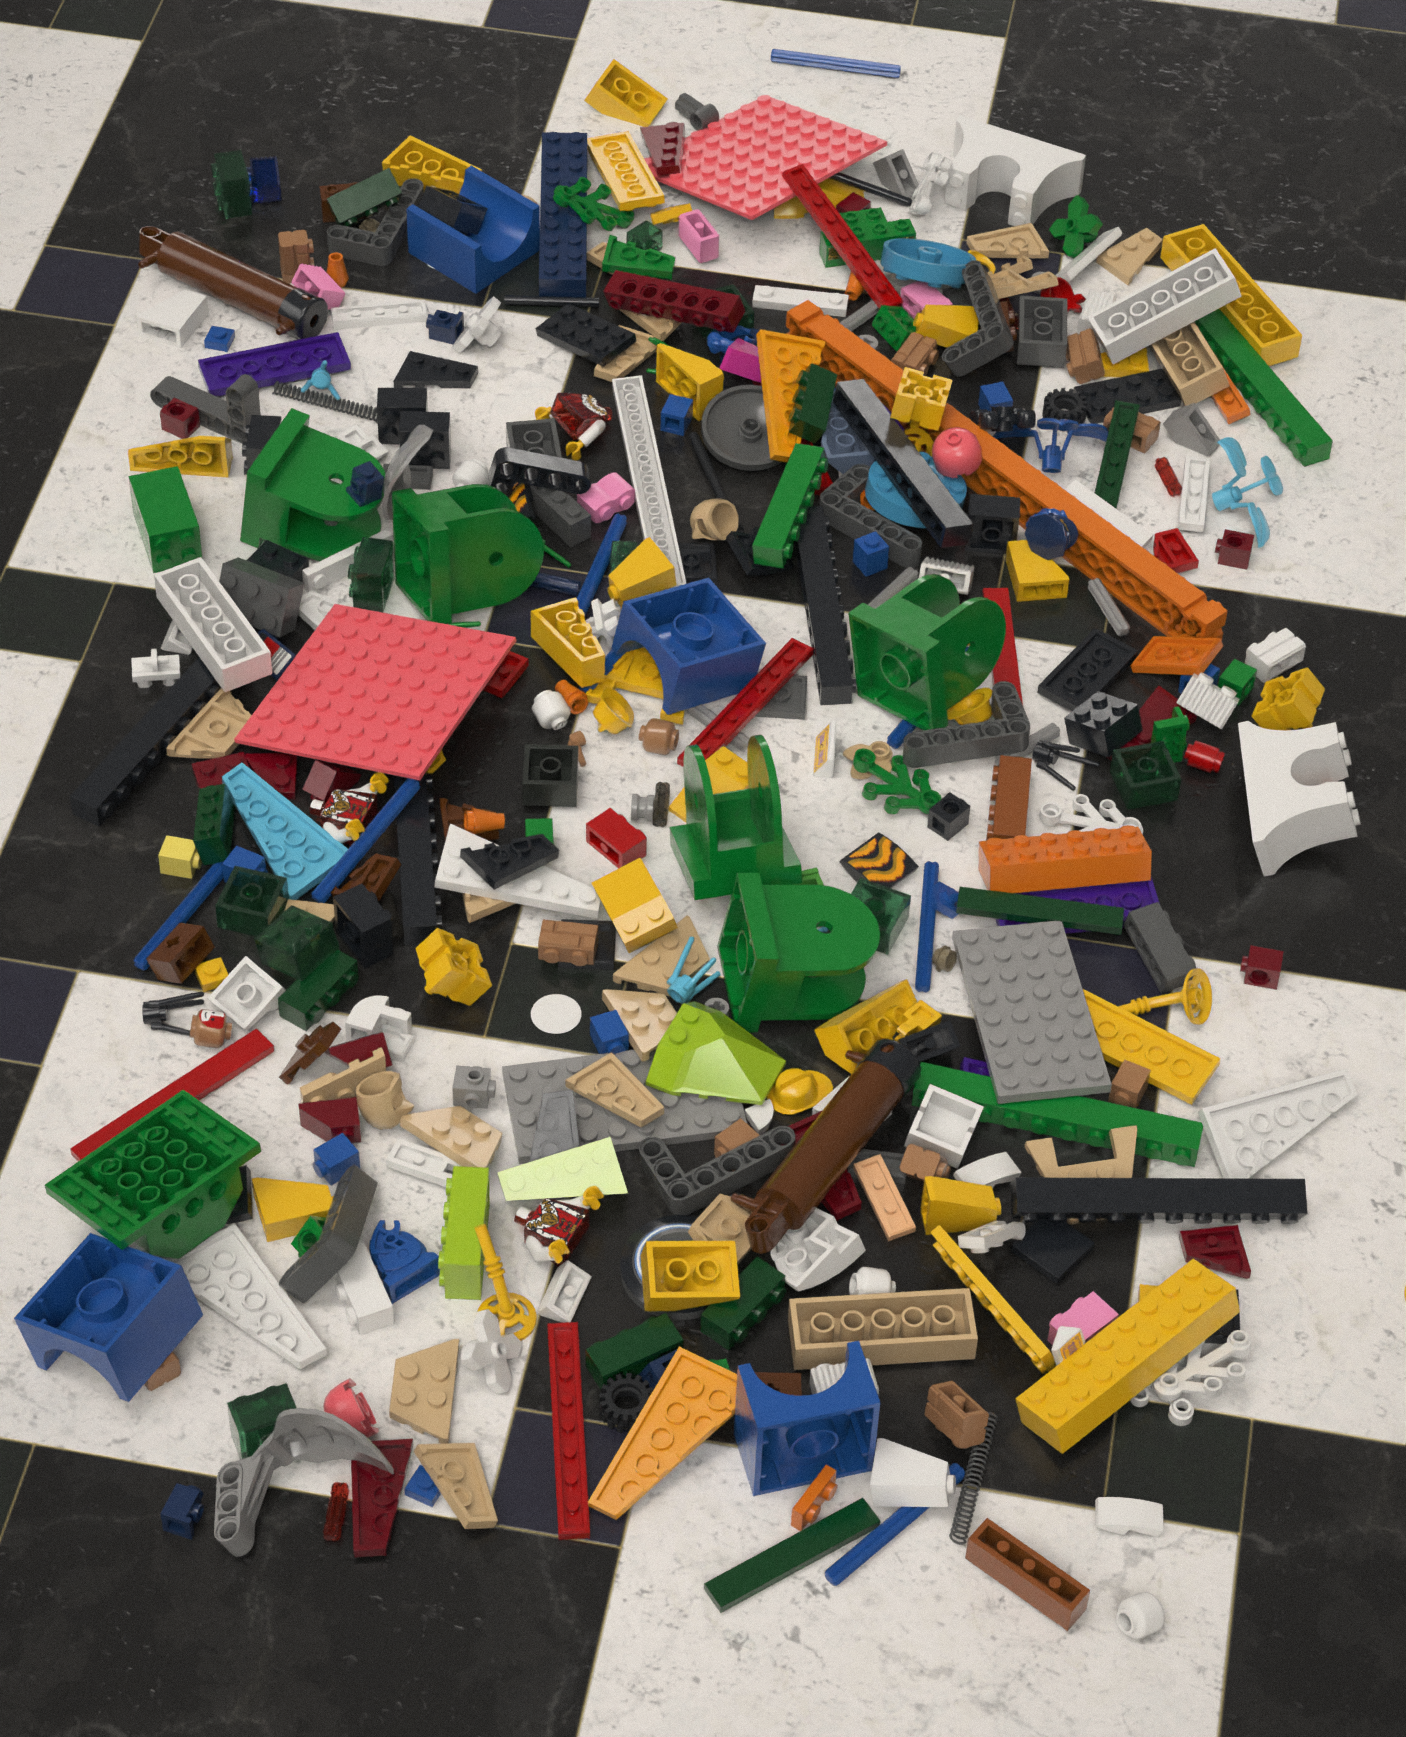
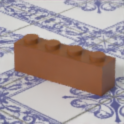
M1000 755L999 766H993L992 781L997 782V785L991 786L990 801H995V805L990 804L988 820L993 821V825L988 824L986 840L990 838L1009 839L1026 834L1032 758Z
M986 1518L968 1538L965 1559L1068 1631L1086 1611L1090 1589L990 1519Z

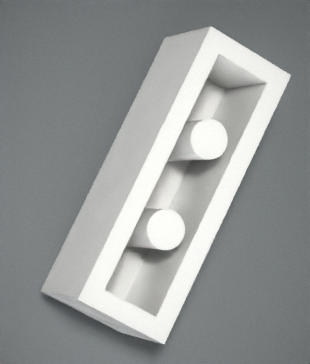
M360 1238L357 1249L351 1259L331 1279L335 1278L337 1282L335 1290L339 1301H345L348 1307L345 1308L349 1324H355L359 1335L394 1324L392 1303L365 1243Z

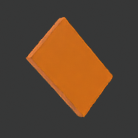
M1153 636L1133 661L1131 668L1133 673L1193 675L1195 673L1199 675L1200 672L1203 673L1216 657L1222 649L1223 643L1219 638Z

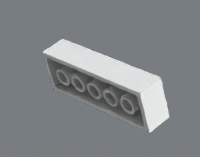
M1215 248L1087 316L1102 348L1112 364H1115L1241 297V293L1234 275Z
M201 557L154 574L158 600L224 692L272 674L270 650Z

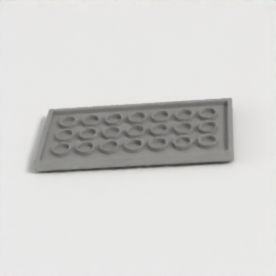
M1048 921L953 931V944L997 1103L1111 1092L1112 1084L1062 922Z
M656 1049L650 1052V1059L643 1062L635 1050L614 1054L664 1106V1114L644 1127L640 1128L573 1091L579 1146L611 1137L614 1150L617 1152L639 1149L641 1141L650 1136L660 1138L665 1145L715 1139L716 1135L740 1118L746 1123L747 1121L743 1104L726 1101V1097L708 1096V1099L699 1098V1094L681 1093V1096H676L647 1086L646 1079ZM609 1053L502 1066L503 1081L519 1164L529 1163L543 1093L570 1090L565 1086L566 1079Z

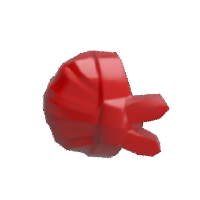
M1057 277L1059 285L1041 289L1040 297L1066 298L1067 311L1082 312L1083 308L1079 304L1083 303L1086 298L1082 294L1074 295L1073 289L1065 279Z

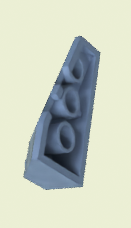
M834 390L826 431L822 435L821 447H824L825 458H828V463L842 474L856 464H865L871 467L875 458L833 403Z

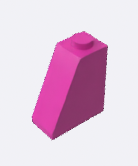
M740 338L736 339L728 346L719 369L762 383L758 347Z

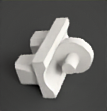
M597 598L591 601L594 617L587 619L586 623L590 624L593 636L598 638L603 635L606 638L608 647H611L621 608L614 599L602 604Z
M151 649V657L131 658L132 680L137 682L139 688H149L152 685V681L162 680L166 686H172L180 678L179 655L158 656L157 649Z

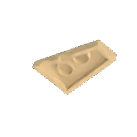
M1032 223L967 236V245L970 250L980 252L988 258H1019L1023 255L1027 258L1049 257V250Z
M1145 228L1103 251L1096 258V263L1129 286L1134 275L1139 274L1146 261H1150L1162 247L1163 239L1148 228Z
M619 325L635 333L637 341L604 367L597 364L594 369V377L612 382V379L624 378L657 351V346L648 340L649 337L654 338V336Z
M382 1047L373 1051V1057L361 1063L359 1059L348 1063L350 1068L338 1074L330 1072L300 1087L301 1103L356 1097V1086L363 1079L374 1073L386 1071L385 1054Z

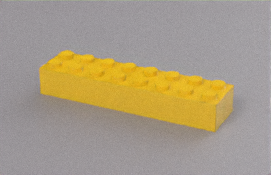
M1204 224L1163 237L1160 258L1171 271L1216 248L1234 275L1241 293V297L1219 309L1268 366L1299 356L1302 334Z
M1192 1259L1015 1398L1021 1423L1060 1453H1065L1240 1313L1236 1288L1195 1259Z

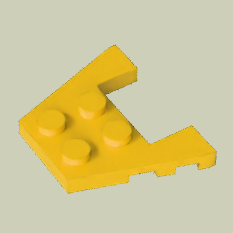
M645 648L626 652L613 665V669L605 675V681L599 682L596 688H590L586 692L588 702L598 704L605 688H612L613 690L620 688L663 699V685L660 672L653 657ZM661 709L660 719L683 725L684 710L667 715Z

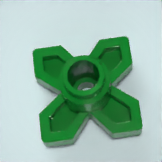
M1076 195L1068 205V219H1056L1049 228L1054 238L1059 240L1065 239L1063 250L1067 256L1073 259L1082 252L1084 243H1090L1096 239L1099 229L1103 226L1098 216L1094 214L1087 215L1089 204L1079 195Z

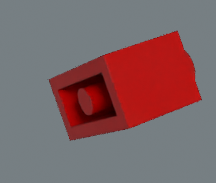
M612 808L607 809L586 823V842L618 869L638 858L642 859L646 856L647 837L645 834L633 827L623 815L616 813Z

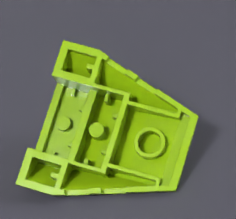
M695 1001L682 1004L658 1043L646 1079V1085L670 1095L681 1096V1093L699 1094V1098L708 1099V1096L726 1097V1101L762 1105L785 1067L786 1060L721 1011Z

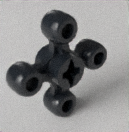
M1009 405L991 406V411L987 409H971L969 413V419L978 425L980 429H991V431L996 432L1013 431V425H1017L1018 428H1034L1036 424L1034 410L1013 408V406Z

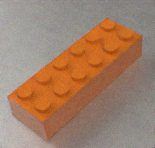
M1130 825L1122 826L1118 829L1097 828L1094 831L1085 832L1072 830L1063 834L1043 833L1041 836L1031 837L1018 835L1009 839L990 838L987 841H979L978 870L987 890L1006 893L1150 881L1152 851L1139 827Z

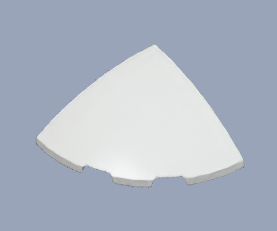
M816 1208L800 1229H789L778 1244L771 1250V1257L775 1261L777 1270L786 1275L785 1282L795 1290L802 1291L819 1285L839 1274L861 1256L866 1249L859 1234L838 1225L834 1216Z

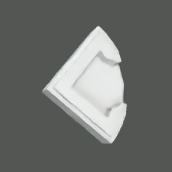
M400 1034V1037L389 1040L385 1039L390 1058L400 1062L404 1061L415 1042L414 1035Z
M767 1099L762 1105L756 1104L745 1109V1117L759 1135L766 1132L772 1122L774 1109L771 1100Z

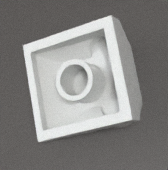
M245 956L208 999L245 1031H248L268 1011H274L279 1008L278 998L286 990Z

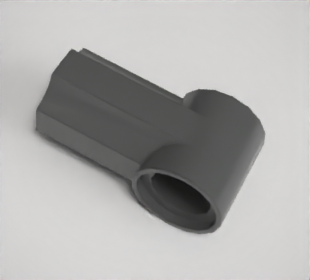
M687 93L679 95L678 100L675 102V109L688 117L691 125L697 131L708 127L707 125L711 122L719 121V113L714 105L707 104L704 106Z

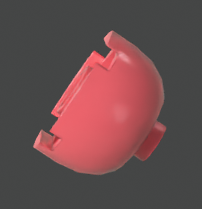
M954 427L944 430L937 436L932 446V459L936 470L943 476L958 478L957 475L965 473L967 476L978 469L982 462V449L976 435L967 429Z
M349 1378L334 1387L327 1394L323 1405L324 1412L337 1416L369 1438L379 1432L378 1428L371 1427V1424L374 1425L377 1422L362 1392L355 1394L352 1387L356 1386V1383Z

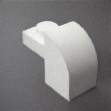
M387 996L367 997L358 1002L345 1022L346 1039L351 1041L381 1031L396 1036L411 1034V1012L401 1008L389 1007V997Z

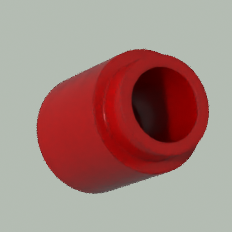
M1196 740L1194 745L1188 744L1184 759L1188 760V766L1208 773L1212 771L1218 773L1225 753L1220 752V748Z

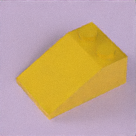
M613 59L584 101L601 114L648 127L668 98Z
M662 343L658 344L656 382L669 394L693 399V417L701 421L708 403L723 391L724 373L707 359Z
M721 747L705 760L713 794L749 789L747 762L726 747ZM685 787L668 808L671 813L686 822Z
M641 858L592 882L628 953L678 928L671 911Z
M646 1241L640 1255L645 1311H678L738 1300L740 1298L735 1241Z

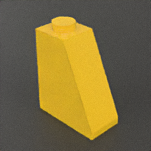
M926 304L922 312L916 314L913 326L916 327V333L923 335L924 338L927 336L935 339L937 345L948 348L977 332L979 320L974 306Z
M648 537L608 575L609 587L607 591L611 600L614 599L622 608L623 601L676 586L675 567L654 541Z
M1027 540L1007 542L1005 560L1017 602L1067 598L1069 577L1052 559L1046 560L1033 553Z
M925 1176L920 1211L926 1235H932L930 1232L938 1225L946 1233L974 1230L996 1221L997 1215H1001L1000 1199L994 1197L992 1186Z
M259 1177L252 1178L253 1196L267 1242L297 1235L310 1216L327 1217L334 1197L331 1196L328 1185Z

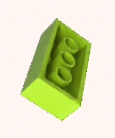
M453 1166L452 1178H447L446 1180L447 1202H444L443 1211L445 1225L441 1229V1244L443 1245L442 1251H439L438 1269H440L439 1286L445 1287V1299L481 1300L484 1274L483 1261L485 1258L474 1228L478 1225L486 1224L488 1229L490 1209L489 1168Z

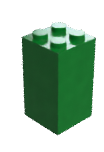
M178 466L128 476L133 514L153 573L165 571L199 557L202 558L199 524Z

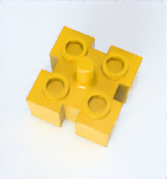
M905 367L890 418L902 423H910L911 428H919L921 426L925 429L938 431L952 380L936 375L930 378L923 376L924 372Z
M1308 667L1292 672L1288 678L1280 676L1266 681L1260 695L1263 700L1257 702L1251 717L1260 727L1270 730L1286 731L1292 728L1294 730L1298 728L1313 727L1312 722L1317 711L1316 708L1321 703L1325 688Z
M436 928L415 948L419 958V965L425 971L426 986L424 989L430 995L433 993L445 997L448 995L455 1002L471 1006L492 986L487 970L480 965L483 958L478 944L464 938L455 940L453 934Z

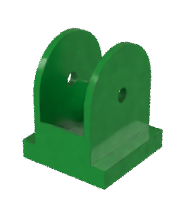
M291 408L247 471L240 541L259 548L264 540H269L310 559L322 561L380 532L381 519L377 509L383 502V489L381 499L359 507L346 492V487L350 486L353 468L368 461L377 468L384 478L386 473L379 461L370 453L308 427L310 415ZM331 479H339L343 483L339 484ZM326 520L335 521L337 525L328 526L324 522Z
M471 484L422 494H416L412 488L392 491L395 584L427 621L448 624L452 623V614L507 603L527 590L537 577L544 556L541 534L535 524L528 517L518 512L513 502L499 489L484 484Z
M929 574L918 578L876 609L861 603L848 613L858 696L922 730L947 727V710L979 687L991 673L999 659L1006 634V621L1001 607L996 602L985 597H974L960 604L955 585L949 579L937 574ZM970 643L968 650L965 652L967 645Z
M754 735L749 739L747 750L749 789L713 794L708 768L701 749L698 745L686 746L683 763L687 824L672 826L669 829L671 848L694 900L731 895L737 873H760L762 885H794L802 883L801 863L782 826L778 779L766 739L762 735Z
M737 873L717 945L733 1021L747 1032H758L761 1020L831 1019L856 1006L865 988L866 975L864 967L873 959L880 940L879 925L871 910L861 900L838 888L824 885H762L760 873ZM824 926L831 932L824 933L818 931L817 927Z

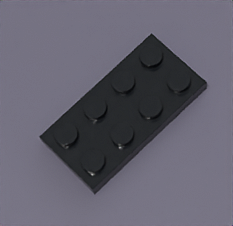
M569 303L535 328L537 336L603 367L637 341L635 333Z
M1163 368L1075 386L1073 393L1079 391L1081 396L1084 395L1086 397L1085 401L1088 403L1086 417L1090 424L1103 423L1105 416L1115 406L1116 400L1140 404L1139 412L1142 414L1179 407L1181 404V398Z
M1094 628L1038 685L1037 693L1073 711L1098 691L1104 693L1137 658L1138 650Z

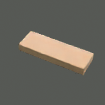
M881 1154L854 1163L853 1169L888 1241L915 1232L916 1226Z

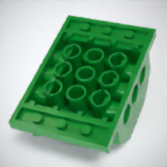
M182 1090L44 1186L49 1196L121 1250L134 1242L151 1255L180 1259L225 1226L243 1190L239 1167L259 1154L261 1146L258 1141L188 1092Z

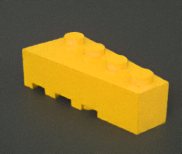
M576 597L531 610V637L581 688L605 681V654L596 636H593L590 624L586 623L585 614L582 609H579Z

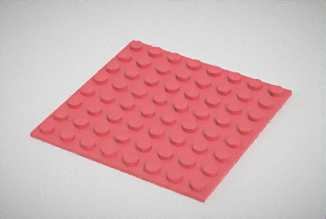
M762 95L757 100L741 106L740 109L726 114L719 121L711 122L707 125L708 127L694 131L690 136L684 139L680 173L658 176L652 163V158L648 157L644 158L656 181L754 220L796 196L782 177L785 170L803 164L818 184L887 146V141L864 133L861 130L848 127L845 124L832 121L829 118L819 116L814 112H809L784 101L774 99L769 95Z
M334 604L234 738L235 743L421 780L515 644L516 637Z

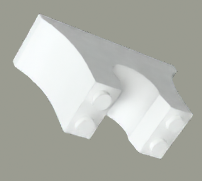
M961 115L956 120L954 160L948 169L949 176L946 184L945 204L967 210L975 204L977 197L986 192H1002L1011 196L1008 224L1018 226L1032 223L1033 225L1040 214L1049 206L1081 193L1086 155Z
M1249 721L1238 723L1252 840L1264 876L1274 875L1286 861L1309 848L1333 841L1358 837L1356 825H1361L1358 809H1352L1356 807L1353 792H1347L1345 782H1337L1349 777L1347 766L1352 765L1349 749H1343L1347 748L1344 732H1338L1336 722L1286 731L1265 729Z

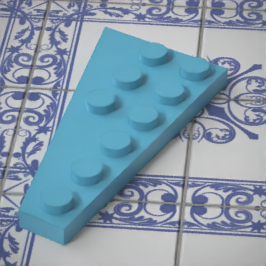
M240 763L222 776V784H226L234 805L288 899L297 900L320 883L348 850L244 763Z

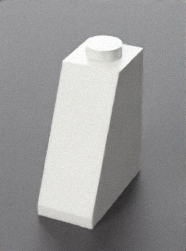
M185 289L143 311L137 316L139 335L182 348L208 315L207 296Z
M877 1438L870 1481L874 1506L949 1507L950 1494H955L956 1478L955 1475H950L948 1462L887 1439Z

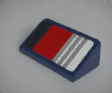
M262 629L258 635L271 653L272 674L270 676L278 681L296 655L265 629Z

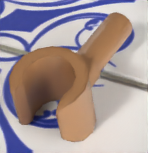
M579 730L569 735L568 745L578 746V761L580 766L583 767L586 765L581 746L586 745V739Z

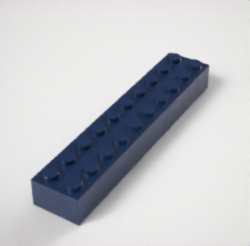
M542 132L539 296L586 297L587 224L582 221L581 217L570 206H559L554 201L553 195L554 189L557 186L571 187L576 184L580 177L587 178V133ZM580 192V193H578V194H576V195H579V196H581V197H585V196H587V192H586V193Z

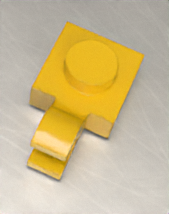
M919 1000L902 1015L901 1022L903 1023L896 1029L899 1035L894 1041L941 1023L942 1015L924 1001Z

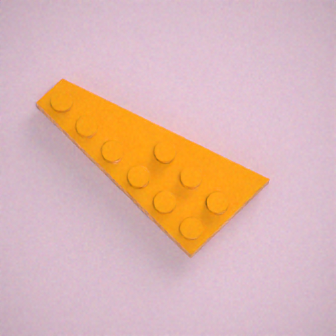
M760 329L756 337L770 460L788 462L795 443L800 444L802 439L789 433L791 422L788 421V418L795 404L792 402V399L799 386L796 380L800 371H805L811 363L820 365V356L825 341Z
M679 1347L588 1501L589 1507L617 1520L735 1414L737 1374Z

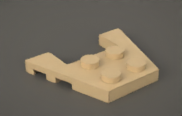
M1024 255L1016 258L1017 263L1010 266V263L1002 265V271L995 274L992 271L987 272L992 279L999 300L1059 285L1057 276L1049 271L1028 279L1019 275V273L1033 269L1032 261Z
M1137 1126L1115 1128L1109 1131L1114 1159L1058 1167L1052 1138L1026 1141L1024 1146L1027 1153L1032 1156L1036 1163L1039 1174L1043 1177L1132 1178ZM1067 1219V1223L1069 1225L1077 1224L1079 1220Z

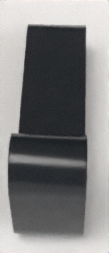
M503 447L496 451L488 473V485L499 489L507 497L511 495L515 482L574 494L586 493L591 487L589 468L583 462L509 447Z

